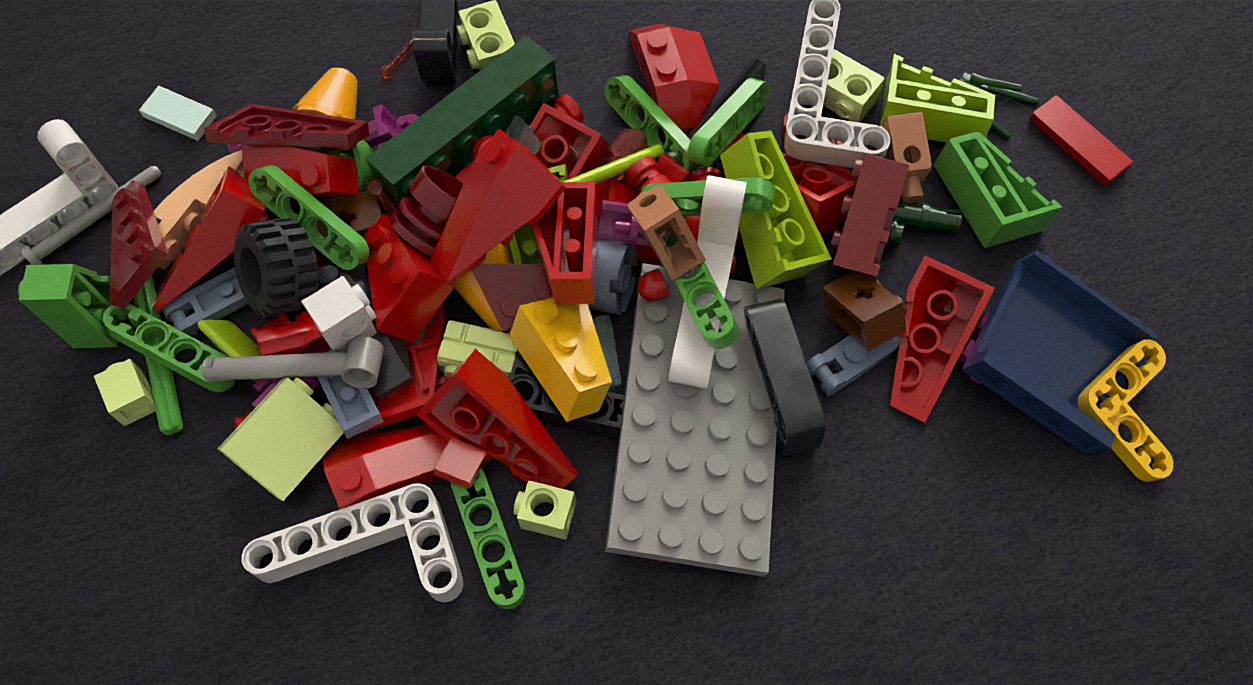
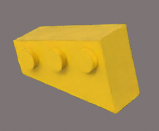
M551 297L520 305L509 338L566 422L598 412L612 380L588 304H555L554 298Z

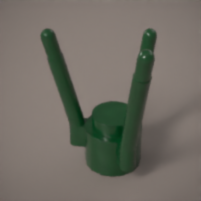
M965 72L960 80L990 93L1034 105L1040 103L1038 98L1019 93V91L1023 90V86L1020 84L987 78ZM993 120L991 128L1004 138L1010 139L1011 133Z

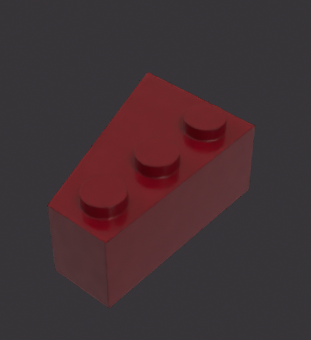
M865 153L863 160L856 159L850 180L857 182L853 196L845 195L840 216L846 217L842 231L835 229L829 249L836 252L833 265L878 276L879 263L890 235L889 230L898 207L909 164Z

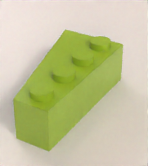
M771 130L748 133L720 155L726 179L763 178L772 182L776 189L773 206L770 210L760 213H741L739 228L755 289L801 278L832 259Z

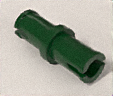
M899 202L893 221H895V218L899 219V223L918 226V230L926 231V228L958 233L961 226L962 210L930 207V203L923 202L922 205Z

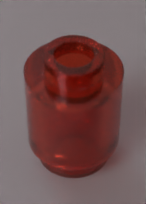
M623 128L603 152V159L600 165H606L649 148L645 135L634 128ZM626 172L617 175L613 178L621 180L623 179Z

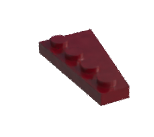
M249 104L204 128L207 142L328 147L337 150L355 148L358 142L370 135L368 121L257 104Z
M134 180L130 182L126 189L121 188L112 201L110 304L123 310L168 255L146 187Z

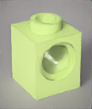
M131 359L114 363L105 371L94 376L108 413L122 425L126 426L156 411L152 389L147 376Z
M528 480L525 492L519 491L516 497L513 513L518 515L517 520L521 529L566 540L577 503L575 493ZM547 502L554 506L553 511L547 516L540 517L533 513L535 507L540 503Z

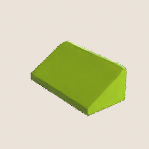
M200 320L197 323L199 325L197 327L209 341L226 356L233 358L261 356L258 345L231 321Z

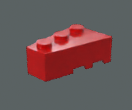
M241 144L244 178L247 181L253 170L274 165L318 201L359 195L356 160L354 158L299 146ZM290 198V206L299 205L295 198Z
M561 182L566 189L545 215L531 226L555 304H594L599 218L595 182Z
M383 213L379 220L369 228L364 239L369 247V257L366 263L373 309L377 317L375 318L376 329L413 344L455 286L454 284L447 283L430 262L432 256L420 251L404 240L389 223L390 216Z

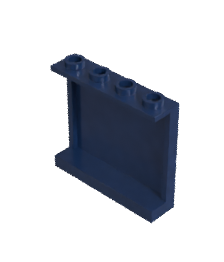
M1036 250L1014 262L962 370L1084 454L1109 449L1116 435L1079 410L1078 396L1128 347L1142 340H1156L1158 335L1144 326L1142 321L1130 316L1117 307L1112 300L1100 295L1087 286L1081 278L1070 274L1057 265L1051 257ZM1117 371L1115 379L1121 388L1126 375ZM1107 393L1098 396L1096 406L1101 409L1100 403L1110 396Z

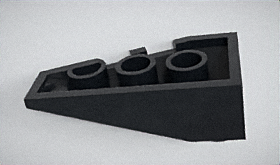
M333 262L318 269V291L344 276L351 287L356 284L361 287L370 301V307L374 311L366 262L351 270H343ZM373 319L372 324L377 333L370 338L379 341L384 347L377 383L372 387L380 401L412 383L413 376L406 341L378 331L375 319Z

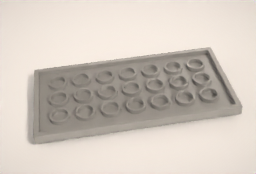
M642 263L639 279L645 273L658 268L665 280L668 297L650 302L643 299L637 290L605 552L764 577L769 572L777 427L774 424L775 415L746 328L744 306L780 298L784 300L785 289L770 286L755 289L754 283L728 280L725 302L738 325L739 333L735 342L729 347L715 349L707 389L668 382L684 299L675 280L671 279L664 267ZM691 272L681 275V278L689 279ZM721 323L719 325L718 333L724 330Z

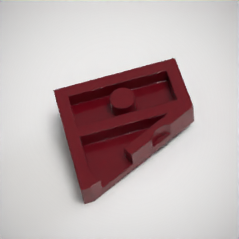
M479 264L471 270L502 332L512 328L520 305L553 297L543 264Z

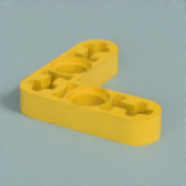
M1150 339L1142 340L1121 353L1080 393L1077 402L1080 411L1116 435L1111 445L1112 450L1137 478L1145 482L1166 478L1171 474L1174 464L1169 451L1127 404L1165 365L1166 356L1164 350L1157 342ZM1144 354L1147 356L1145 365L1141 367L1134 365L1144 357ZM1117 371L1126 375L1129 382L1127 390L1117 384L1115 379ZM1107 393L1110 397L1100 403L1101 409L1096 406L1097 397ZM1120 423L1125 424L1131 430L1132 439L1130 443L1120 437L1118 432ZM1142 445L1141 448L1137 449L1138 452L1136 453L1134 449ZM1150 457H1152L1154 460V462L1152 463L1153 470L1149 466V464L1151 463Z

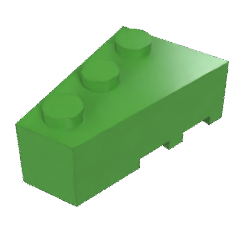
M977 131L949 139L933 165L984 248H988L1043 231L1062 206L1055 200L1047 201L1034 189L1037 183L1029 176L1023 179L1009 166L1011 160Z
M75 264L26 265L24 279L20 282L18 288L19 301L72 348L117 347L118 341L108 334L103 322L104 312L112 305L110 304V276H99L97 272ZM117 319L115 321L116 325L118 326L122 320Z

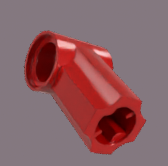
M307 311L299 314L295 322L255 331L261 356L308 354L318 351L319 353H324L331 350V347Z

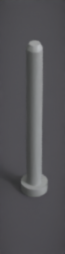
M150 166L30 249L26 245L19 251L31 265H44L41 261L43 258L111 212L113 198L121 188L126 189L132 180L146 187L160 177V170L156 166Z

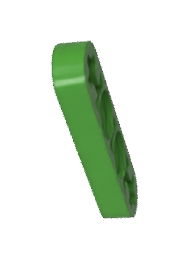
M628 75L608 79L605 84L606 100L648 147L656 144L662 145L664 154H668L689 172L696 171L699 165L690 162L687 156L691 140L648 94ZM639 105L644 109V121H641L638 115ZM660 127L666 135L665 144L660 141L658 136Z
M748 78L694 134L688 147V160L692 163L709 167L763 109L769 95L768 82Z
M268 165L251 172L248 183L252 194L281 219L292 218L297 220L301 227L305 229L312 245L343 270H351L368 260L369 247L366 241L280 168ZM291 197L299 202L301 209L299 215L294 213L290 207L289 201ZM318 220L326 224L328 228L327 238L319 233L317 229Z
M756 177L732 179L747 182L741 213H760L772 208L776 191L772 182ZM706 180L649 184L642 187L641 193L661 185L683 216L701 215Z
M670 234L663 238L668 248L678 241V237L675 234ZM702 262L698 265L700 267L699 272L694 277L684 279L680 276L675 279V282L705 342L714 349H723L729 347L737 339L739 333L738 325L705 262ZM705 293L714 295L713 300L708 305L703 307L695 305V301L700 295ZM716 315L724 329L720 333H716L710 321Z
M128 304L124 310L111 305L104 312L103 322L108 334L117 341L210 391L223 392L234 385L236 379L221 382L206 381L203 377V361L213 356L215 358L228 357L131 304ZM128 317L131 325L136 328L135 333L131 326L125 323H120L117 326L115 321L117 319L124 321ZM161 332L165 335L164 340L158 345L150 346L144 343V338L149 333ZM183 349H192L197 352L195 359L188 363L178 362L175 357Z
M481 468L476 477L478 479L474 481V487L478 494L476 498L471 499L467 488L451 481L450 483L488 594L499 608L513 609L520 605L525 598V583L487 478ZM478 507H487L492 511L491 520L484 526H475L471 523V514ZM494 542L502 544L505 547V553L501 560L491 563L483 558V551L488 544ZM512 564V569H505ZM504 570L511 585L518 584V587L512 590L513 597L506 599L503 594H496L497 591L502 589V585L497 573L489 577L490 572Z

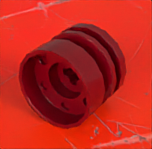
M427 165L422 166L410 185V192L414 198H402L399 202V209L393 211L389 223L404 240L420 251L432 256L464 183L440 169Z

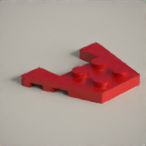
M443 304L417 337L418 343L408 346L413 382L380 401L372 387L367 388L383 422L363 432L417 416V412L439 389L440 368L437 362V355L444 339L446 313Z

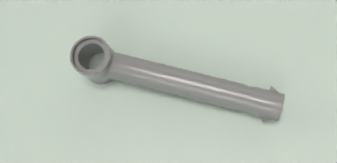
M356 337L349 342L347 352L245 356L236 358H215L213 356L203 361L202 374L206 381L221 382L234 379L341 375L343 381L348 385L366 389L375 386L377 383L384 347L373 338Z

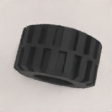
M292 218L248 223L239 228L234 246V264L240 289L250 308L258 316L263 317L306 309L301 301L318 291L319 278L316 255L305 229L301 227L297 220Z

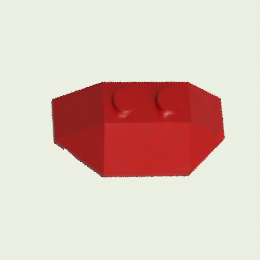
M660 23L629 30L628 35L650 98L683 133L692 132L701 121L719 89V82L700 32ZM661 128L664 138H666L665 132Z

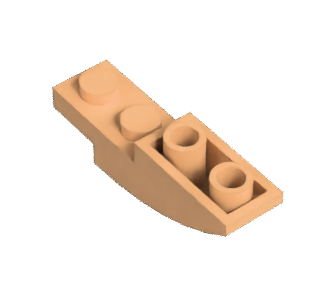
M242 150L227 155L192 175L169 194L154 210L168 255L158 266L159 268L166 270L170 263L181 253L194 225H201V217L206 209L205 205L228 166L235 169L244 178Z

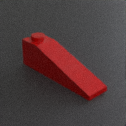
M545 103L542 104L526 131L523 145L547 168L566 164L567 180L598 168L611 147L600 133Z
M498 129L475 158L430 262L444 280L452 285L482 263L486 258L487 252L497 244L501 243L505 246L513 240L512 233L524 224L528 223L532 226L540 220L564 192L566 187L527 147Z
M740 133L723 152H725L728 148L734 145L746 134ZM782 153L820 235L837 227L844 217L840 216L845 195L853 196L857 183L850 180L852 171L843 166L826 164L825 167L810 161L795 159L788 154Z
M228 166L205 205L206 209L201 217V225H194L184 246L185 252L183 254L179 253L156 294L152 309L158 312L230 255L234 251L237 232L242 225L267 220L269 214L264 212L265 205L252 194L248 181L235 169Z
M924 256L907 289L905 303L907 312L904 315L907 331L900 336L891 407L923 423L926 422L995 289L994 287Z
M476 348L416 414L445 440L450 441L451 437L487 451V459L485 461L489 462L491 458H494L509 466L512 475L527 483L529 480L562 489L578 474L508 377Z
M429 425L356 435L332 446L322 459L326 477L339 508L343 509L411 484L419 483L426 485L440 478L434 475V467L449 441L445 440Z

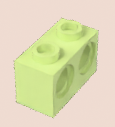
M496 0L458 11L461 25L456 26L462 45H469L470 50H467L466 53L472 70H482L515 44Z
M833 49L823 105L843 119L860 122L879 99L885 78ZM807 75L811 78H817L815 75Z

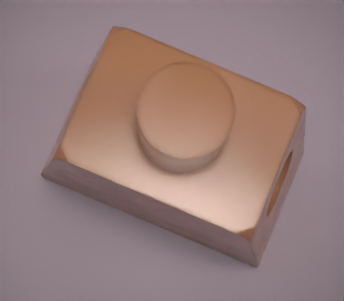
M916 112L888 116L882 126L890 135V144L885 158L909 164L901 198L903 203H915L924 198L921 184L932 166L923 113Z
M661 185L642 192L636 199L629 202L627 207L672 280L706 261L682 213ZM675 234L678 237V241L674 246L668 248L663 238L667 235Z

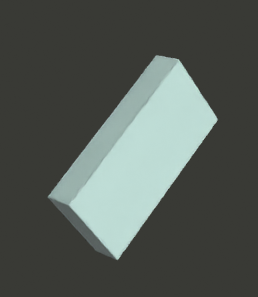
M161 86L155 89L139 109L143 117L197 141L204 134V128L210 126L217 117L212 108Z

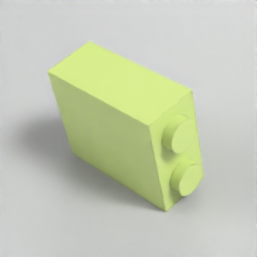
M288 377L281 379L218 448L220 452L281 501L286 499L344 433L332 407L327 403L320 406L310 397L314 391L297 377L293 381Z

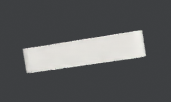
M812 0L809 5L786 125L784 149L789 156L795 159L854 168L856 159L863 160L865 153L885 158L890 144V135L883 127L821 117L840 15V3L838 0ZM807 75H815L817 78H811ZM808 104L811 105L812 108H804L801 105ZM795 135H804L807 139H798ZM831 140H838V141L842 142L843 144H841V145H835V144H832V143L829 142V141H831ZM872 145L875 146L878 150L872 151L867 149L865 146Z
M58 119L45 123L38 131L37 136L41 145L63 170L64 174L0 215V275L26 259L19 251L26 245L30 249L118 189L115 181L64 120Z
M708 175L702 201L697 244L706 259L704 262L725 300L747 182ZM696 266L691 269L689 278L694 277L699 272L700 267ZM711 293L700 295L696 299L695 305L698 307L708 305L713 300L714 295ZM684 301L668 382L707 389L715 349L705 342ZM716 315L710 321L716 333H718L720 321Z
M419 483L408 485L257 538L248 543L242 553L244 568L261 581L272 583L407 535L421 583L435 600L440 602L452 601L458 597L463 588V577L441 506L431 489ZM429 500L428 507L423 512H411L413 505L417 501ZM390 513V519L385 525L374 527V521L378 515ZM352 526L351 533L346 539L336 541L337 532L341 528ZM431 535L440 536L439 544L434 549H422L423 542L427 537ZM312 539L313 543L310 550L305 554L298 555L300 544L305 540ZM268 553H273L271 563L267 567L259 569L262 557ZM450 572L452 574L451 581L447 586L439 589L433 587L434 578L439 573Z

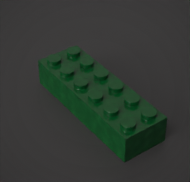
M526 35L369 155L366 161L381 197L395 210L399 209V202L402 198H414L410 192V185L422 166L435 167L456 177L472 161L474 162L473 148L480 138L486 135H494L498 129L512 138L518 133L525 132L542 104L545 103L553 107L556 99L559 98L555 59Z

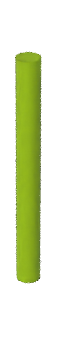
M656 144L563 182H595V184H598L626 172L635 162L643 157L652 156L654 160L659 159L664 154V148L662 145Z

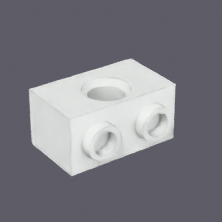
M341 276L301 301L333 352H347L349 342L353 338L371 337L377 333L372 324V320L377 317L369 305L370 301L358 284L351 287L344 276Z

